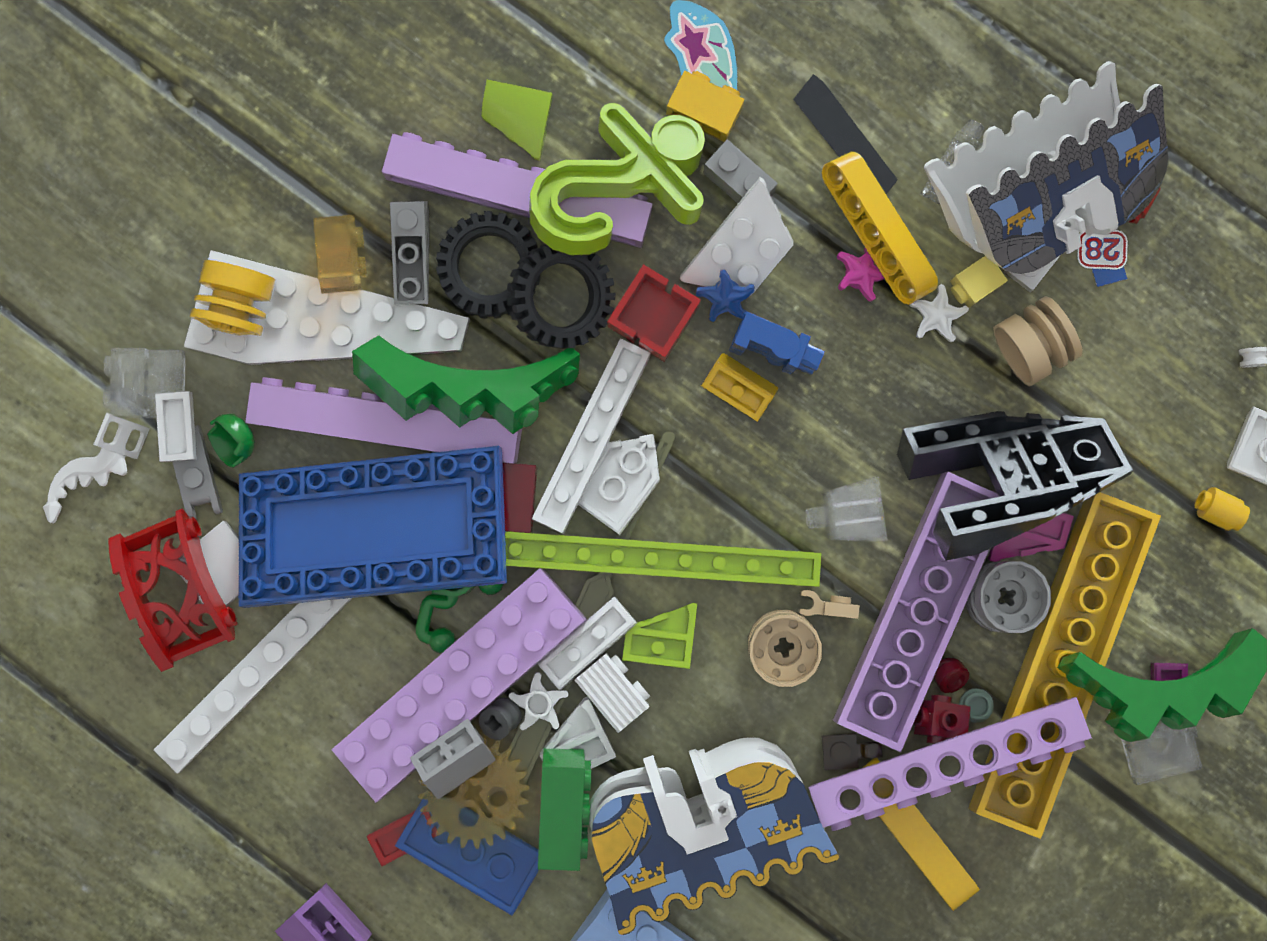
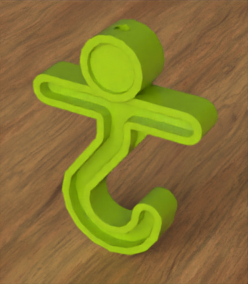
M616 103L606 104L600 111L598 132L621 159L560 161L548 166L536 177L530 192V224L536 235L553 250L569 255H589L606 248L610 244L613 230L611 217L602 212H595L585 217L567 215L561 210L559 204L569 197L630 198L640 193H653L678 222L685 225L694 224L699 220L704 199L702 193L687 176L691 175L699 166L705 143L704 132L700 125L689 117L669 115L660 119L654 125L650 137L624 107Z

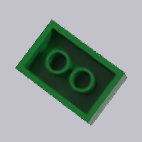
M543 747L538 853L539 870L580 871V860L587 859L588 827H582V825H589V794L584 793V791H591V760H585L584 749H546Z

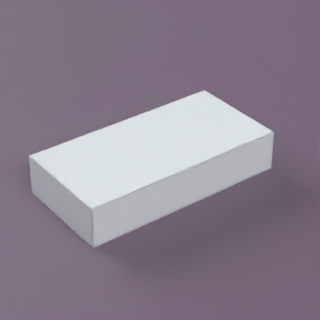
M192 392L155 394L159 461L197 460Z

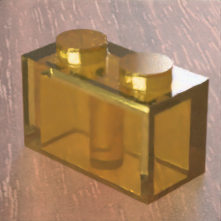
M354 215L313 218L321 294L362 290L361 277H367L365 257H359L358 247H364L363 228L356 227Z

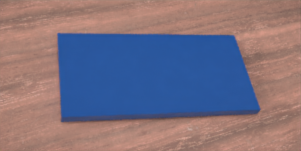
M500 446L239 474V607L250 608L507 583L502 448Z

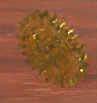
M483 736L484 743L488 747L487 737ZM496 741L492 747H488L496 761L488 765L487 774L484 777L472 776L469 778L473 786L479 784L482 786L483 790L479 795L492 812L493 816L491 818L485 815L475 797L467 798L466 793L469 791V787L466 782L459 785V792L456 796L449 797L444 795L437 799L423 783L422 779L419 780V784L427 787V791L419 794L418 798L428 800V804L421 808L420 811H431L433 816L427 821V825L436 822L440 825L436 832L437 836L445 831L449 832L447 843L450 844L456 837H460L461 848H465L468 840L473 839L475 848L479 849L481 839L485 838L487 843L492 846L494 844V834H497L503 840L506 838L505 826L513 830L517 828V825L512 820L513 816L518 818L524 817L525 814L518 809V806L529 803L528 799L521 796V792L529 790L530 786L520 784V779L527 775V771H516L515 768L520 764L521 759L510 762L508 758L512 749L509 748L503 753L499 752L500 741ZM493 787H501L506 791L507 801L504 805L496 806L490 802L489 792ZM466 806L475 808L479 814V819L474 825H466L460 818L461 810Z

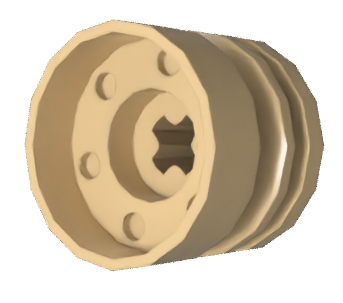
M1047 296L1036 301L1035 306L1029 305L1024 309L1025 320L1021 316L1014 314L993 327L994 336L1003 357L1016 376L1028 386H1032L1052 374L1051 363L1058 368H1062L1068 364V360L1072 362L1082 356V345L1074 326L1061 307L1052 298Z
M774 610L762 615L753 624L748 636V653L755 671L766 682L778 687H793L806 682L816 672L822 659V644L817 631L803 615L792 610ZM785 637L788 643H792L791 646L787 647V653L782 654L778 648L774 649V646L779 645V639Z

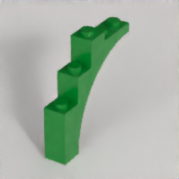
M378 335L353 350L352 358L353 374L406 421L416 414L423 413L433 404L459 428L471 420H476L486 411L509 432L514 434L523 427L531 426L536 421L540 402L547 401L554 392L565 385L572 384L579 374L580 353L574 348H567L552 357L526 366L500 370H467L446 367L421 360L403 352Z
M1253 628L1234 633L1214 659L1196 672L1178 680L1154 681L1129 677L1098 664L1082 652L1063 657L1057 668L1066 674V678L1071 684L1084 688L1094 696L1093 700L1098 705L1111 710L1105 722L1114 728V733L1119 738L1128 742L1149 739L1160 720L1163 724L1175 730L1195 727L1206 708L1210 713L1221 718L1243 714L1267 671V639Z

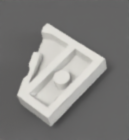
M588 696L582 699L544 746L546 749H584L585 760H591V769L616 757V753ZM542 749L541 752H540V757H541L542 761H543V749Z

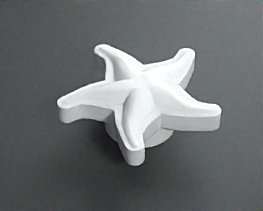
M940 284L937 287L938 294L932 302L917 300L910 304L911 307L917 308L923 316L916 337L922 338L925 332L937 330L945 339L953 342L956 336L951 331V323L968 312L969 308L967 306L957 308L949 305L945 286Z
M537 672L532 680L529 693L518 695L511 692L509 698L525 709V720L520 725V729H527L539 718L550 722L554 729H558L559 721L553 706L560 698H566L568 691H547L541 683V673Z

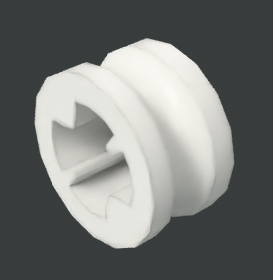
M1267 347L1239 350V355L1243 356L1240 367L1267 366Z

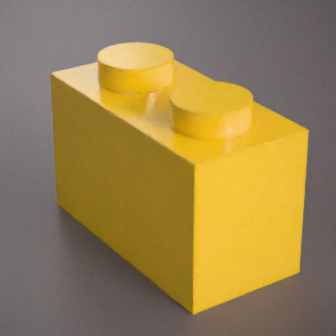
M684 70L667 104L666 115L689 117L700 125L704 133L725 142L740 115L745 99L740 97L739 91L730 86L723 85L721 88L710 83V78L703 73L693 71L691 74Z

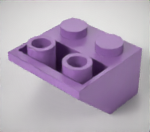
M327 883L275 930L283 941H367L372 935L370 930Z

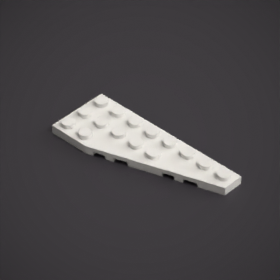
M211 250L208 260L241 266L275 279L271 300L267 302L254 301L253 307L267 314L266 319L249 318V322L263 327L262 335L238 336L208 328L200 321L191 318L184 347L249 365L278 362L292 363L294 361L353 359V350L378 335L407 354L461 352L470 319L418 304H394V298ZM201 284L198 295L212 296L213 290ZM198 302L195 304L196 309L208 311L209 306Z

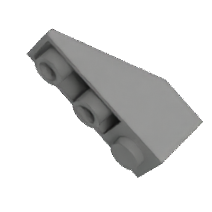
M428 201L390 202L394 304H428L430 241Z

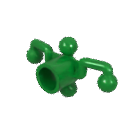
M504 584L478 587L486 595H495L502 590ZM476 586L432 590V593L427 595L420 604L415 628L417 638L421 642L429 644L431 649L439 654H442L456 642L454 633L446 627H439L434 631H429L433 609L452 608L457 603L459 596L470 593Z

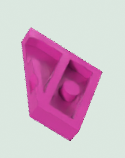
M1062 513L1046 523L990 549L988 559L997 562L1001 561V559L1015 556L1023 557L1041 551L1049 552L1064 549L1074 516Z

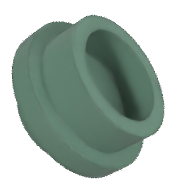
M969 689L962 694L959 700V705L971 706L969 718L971 722H983L993 712L994 704L992 697L982 689Z

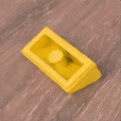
M725 353L720 355L701 385L757 422L778 391L776 385Z

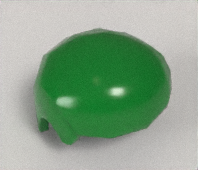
M222 414L210 422V425L215 424V426L207 433V436L220 460L227 466L234 468L247 460L253 453L255 446L254 435L248 423H245L246 421L237 415Z

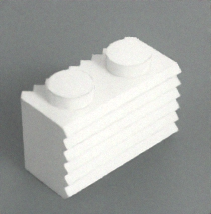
M605 653L576 677L575 682L616 732L619 733L650 707L646 701L650 695L638 681L632 684L624 675L628 668L616 654L610 658Z

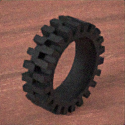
M484 211V215H478L477 212L470 214L471 218L467 220L461 218L458 220V225L454 229L450 227L446 232L448 234L445 239L442 238L439 244L441 247L440 252H437L436 255L438 267H436L437 275L446 295L459 309H463L472 316L473 314L478 315L479 318H501V315L507 313L510 315V312H513L512 306H507L506 299L511 298V291L505 290L495 295H481L466 287L460 278L458 266L464 248L479 237L497 236L510 242L518 251L521 259L522 257H527V252L538 248L526 226L523 227L514 217L510 219L501 212H499V215H495L492 211ZM540 275L537 278L536 283L534 285L533 296L536 292V286L540 283Z
M547 244L527 252L528 256L522 257L517 262L519 267L513 269L510 274L513 277L512 283L507 284V291H511V298H506L507 306H512L513 312H510L512 320L518 321L519 324L516 327L520 332H526L528 334L526 337L531 341H537L539 345L552 348H574L576 345L588 343L589 338H596L600 334L598 330L607 326L606 316L612 315L614 307H610V300H615L616 293H610V286H614L613 278H607L606 273L610 271L607 265L599 263L601 258L597 254L569 255L553 250ZM555 264H565L576 269L583 276L589 292L585 312L579 320L566 327L552 326L544 321L538 314L533 300V289L537 278L545 269Z

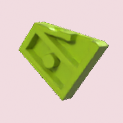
M691 603L676 610L637 622L625 634L622 661L690 669L697 604Z

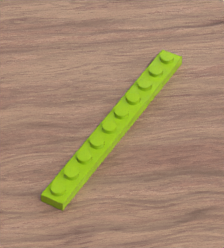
M505 531L506 566L820 586L821 553Z

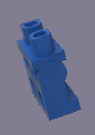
M746 312L728 350L740 356L746 349L765 356L772 365H784L782 371L790 375L796 369L810 375L818 369L825 352L808 344L811 336L804 333L797 336L793 331L749 312Z

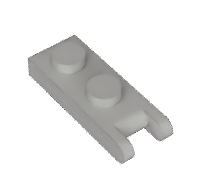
M199 425L195 426L197 460L172 461L185 512L190 518L194 517L196 520L197 516L194 507L211 502L215 515L223 513L204 436Z

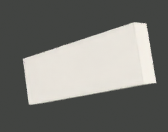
M613 597L544 657L538 665L559 690H562L633 628L637 622L618 599Z

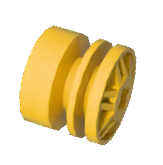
M204 260L199 283L212 289L213 292L212 296L195 295L194 301L209 306L208 311L192 308L190 317L205 324L208 328L238 336H261L263 327L249 322V318L266 319L267 314L253 307L254 301L267 302L271 300L275 279L241 266L214 260Z

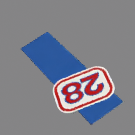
M1115 230L1108 235L1094 233L1091 236H1088L1085 232L1083 234L1080 233L1082 246L1078 248V261L1083 267L1092 268L1097 287L1127 279L1124 265L1127 262L1128 240L1122 231Z

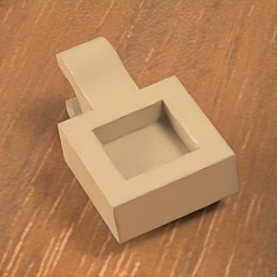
M800 591L801 596H808L813 601L810 609H798V613L801 615L811 616L819 614L855 619L859 617L860 605L851 604L852 597L831 595V602L822 601L814 591Z

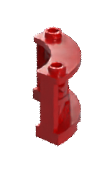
M183 508L175 511V516L129 536L123 537L120 533L108 538L112 572L114 575H120L121 583L124 587V591L119 592L123 607L129 621L136 618L139 628L144 633V636H141L139 640L161 672L174 667V662L222 641L227 640V642L235 640L234 626L237 625L236 615L231 607H226L210 576L200 544L199 536L202 535L200 525L194 517L190 518ZM178 533L180 539L179 547H173L174 538H171L164 544L163 553L160 552L161 540ZM151 545V551H137ZM185 557L186 563L180 559ZM160 565L175 571L188 581L185 599L179 613L168 604L149 602L147 594L158 582ZM142 570L145 572L150 571L149 579L146 582L142 581L140 574ZM199 596L201 597L203 603L198 604ZM163 611L174 622L172 623L169 618H164V623L160 624L156 617L157 612ZM207 613L211 616L217 627L198 634L189 624L192 622L197 626H208L202 619L203 614ZM183 632L190 637L188 640L173 645Z

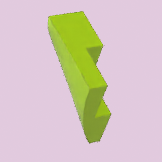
M487 79L481 117L492 127H496L504 133L505 137L511 142L518 144L527 151L534 160L540 161L553 95L551 92Z

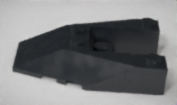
M995 411L905 428L902 431L897 456L908 480L984 466L999 496L940 508L933 535L945 561L980 554L1046 523L1126 478L1133 471L1104 418L1062 415L1060 420L1042 419L1040 414L1026 413L1025 417L1007 416L1004 411Z

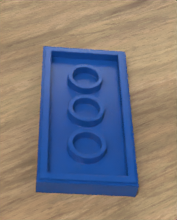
M429 789L395 844L397 848L512 916L539 871V849L448 795L437 799ZM426 806H428L427 810L433 820L431 826H429L424 814L421 815ZM436 826L440 835L433 838L432 829Z

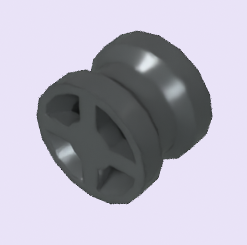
M499 698L481 712L479 725L487 737L501 740L510 731L519 726L522 714L518 705L511 699Z

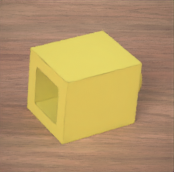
M984 256L950 280V283L953 285L951 292L960 304L965 303L970 308L1000 288L1008 280L998 265Z

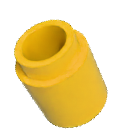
M1211 487L1207 491L1203 490L1195 502L1199 518L1227 531L1231 529L1239 531L1242 529L1250 514V508L1244 505L1243 500L1216 487Z

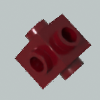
M931 695V701L923 700L914 721V734L927 736L926 743L935 744L968 733L971 706L953 704L952 697Z

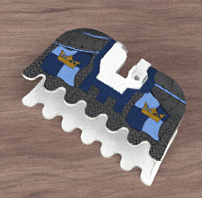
M1108 61L1099 67L1096 82L1092 87H1089L1086 81L1076 79L1069 86L1068 98L1065 102L1061 103L1059 97L1055 95H1047L1040 104L1039 115L1034 119L1030 113L1024 110L1018 111L1013 116L1011 130L1008 134L1004 135L1002 129L993 126L985 131L983 145L979 150L976 151L973 145L967 142L958 145L954 152V162L951 166L947 167L944 161L937 158L928 161L924 169L936 192L950 231L960 241L975 251L983 253L991 262L1005 271L1024 274L1038 270L1064 252L1069 254L1080 248L1082 244L1079 232L1081 234L1085 232L1088 236L1094 233L1108 235L1119 226L1137 217L1150 204L1167 172L1168 145L1164 120L1163 86L1160 84L1150 86L1144 93L1143 105L1139 110H1136L1134 105L1127 101L1120 103L1115 63Z

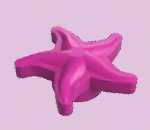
M864 248V254L860 258L845 252L838 253L837 259L842 261L846 267L845 276L839 283L838 289L842 291L847 286L859 289L863 296L869 302H872L876 298L873 292L874 282L884 280L885 278L878 267L874 265V261L867 249Z

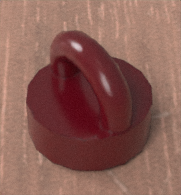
M945 658L940 661L933 679L942 692L953 693L960 690L967 683L970 673L960 660Z

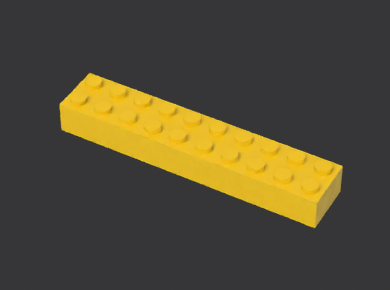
M1101 492L1083 501L1050 589L1051 605L1046 618L1034 631L1001 721L1072 697H1077L1083 716L1086 719L1094 696L1084 688L1071 684L1067 680L1066 674L1057 667L1063 657L1077 652H1082L1098 664L1106 666L1161 515ZM1054 722L1045 723L1040 730L1041 737L1046 742L1055 741L1059 736L1058 726ZM1014 733L1008 737L1007 748L1010 752L1020 753L1025 749L1026 740L1022 734ZM1064 748L1050 752L1052 758L1032 765L1030 759L1016 763L1018 770L998 776L996 770L983 774L985 781L977 783L968 809L980 816L1041 839L1073 752L1065 753ZM992 749L989 751L985 764L989 763L993 757Z

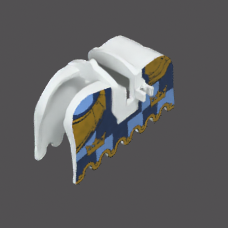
M740 738L727 742L706 753L704 749L690 750L689 754L703 794L689 799L686 798L677 772L669 767L658 768L653 755L643 758L645 767L623 771L608 778L599 786L590 801L589 824L592 830L591 838L595 854L612 902L619 934L626 935L634 931L636 915L642 911L647 912L651 919L656 922L665 921L670 915L669 905L673 900L681 901L686 909H699L703 904V892L707 888L714 889L721 898H731L737 891V880L742 876L747 877L752 885L763 887L770 881V869L774 865L782 866L789 875H797L802 872L804 868L803 858L808 853L815 854L819 862L824 864L833 863L838 860V853L820 822L791 759L776 744L760 738Z

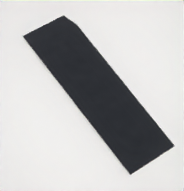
M813 74L793 100L839 157L851 151L860 154L885 194H887L898 179L826 84Z

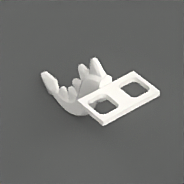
M106 413L93 444L101 447L100 453L95 457H82L71 460L55 475L50 485L48 501L43 506L48 522H56L62 509L58 499L67 496L65 486L71 490L76 489L78 478L82 487H88L93 478H95L100 486L104 487L108 483L111 472L121 476L126 475L125 457L138 459L150 428ZM112 421L118 423L119 427L114 440L111 443H105L103 437L109 423ZM136 429L140 431L137 445L133 451L126 450L125 446L130 433Z

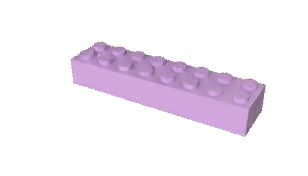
M950 472L940 475L833 718L834 722L901 752L989 551L988 549L977 555L945 561L933 535L940 508L999 497L997 493Z
M539 568L338 743L332 751L375 803L378 802L416 770L410 759L411 756L466 719H469L470 722L474 720L484 709L489 707L587 621L586 617L544 569Z

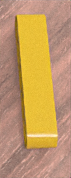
M851 151L826 163L822 168L824 183L896 297L904 304H912L935 291L938 286V278L935 271L861 155Z
M873 758L862 768L879 763L880 761L878 758ZM880 778L874 782L873 790L879 797H888L892 794L894 786L890 780ZM893 804L883 808L885 814L879 816V818L953 911L980 890L915 805L898 809L897 804Z

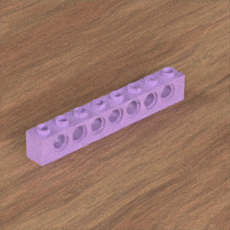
M1072 697L810 785L809 790L823 828L831 826L832 831H836L852 825L851 818L864 815L865 820H869L885 814L884 807L897 804L898 809L918 803L917 796L930 793L931 798L951 792L950 785L963 781L965 787L985 781L983 774L996 770L998 776L1018 770L1016 763L1030 759L1033 765L1051 759L1050 752L1064 748L1065 753L1086 747L1084 741L1092 737L1077 697ZM1047 722H1054L1059 728V736L1053 742L1044 741L1040 734L1041 727ZM1014 733L1022 734L1026 740L1025 749L1020 753H1012L1007 748V739ZM985 744L992 749L993 757L989 763L978 764L975 762L973 751L978 745ZM945 756L956 757L960 763L958 772L954 775L943 774L939 768L942 758ZM912 767L922 768L927 774L925 783L917 787L910 785L906 780V774ZM880 778L890 780L894 786L892 794L888 797L877 796L873 790V784L876 780ZM853 789L858 792L861 799L860 804L855 808L845 807L840 800V795L843 791Z

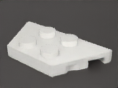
M758 178L680 275L681 281L700 286H715L721 280L719 277L720 271L726 270L731 280L735 281L740 287L753 284L755 292L791 249L793 239L781 219V214L776 204H774L763 178Z

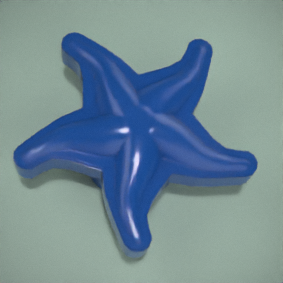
M721 270L719 275L721 280L715 286L698 287L696 289L698 297H705L712 303L709 320L714 322L718 315L727 311L742 319L747 311L742 308L741 301L748 298L754 292L755 286L749 284L746 287H740L735 281L731 280L726 270Z

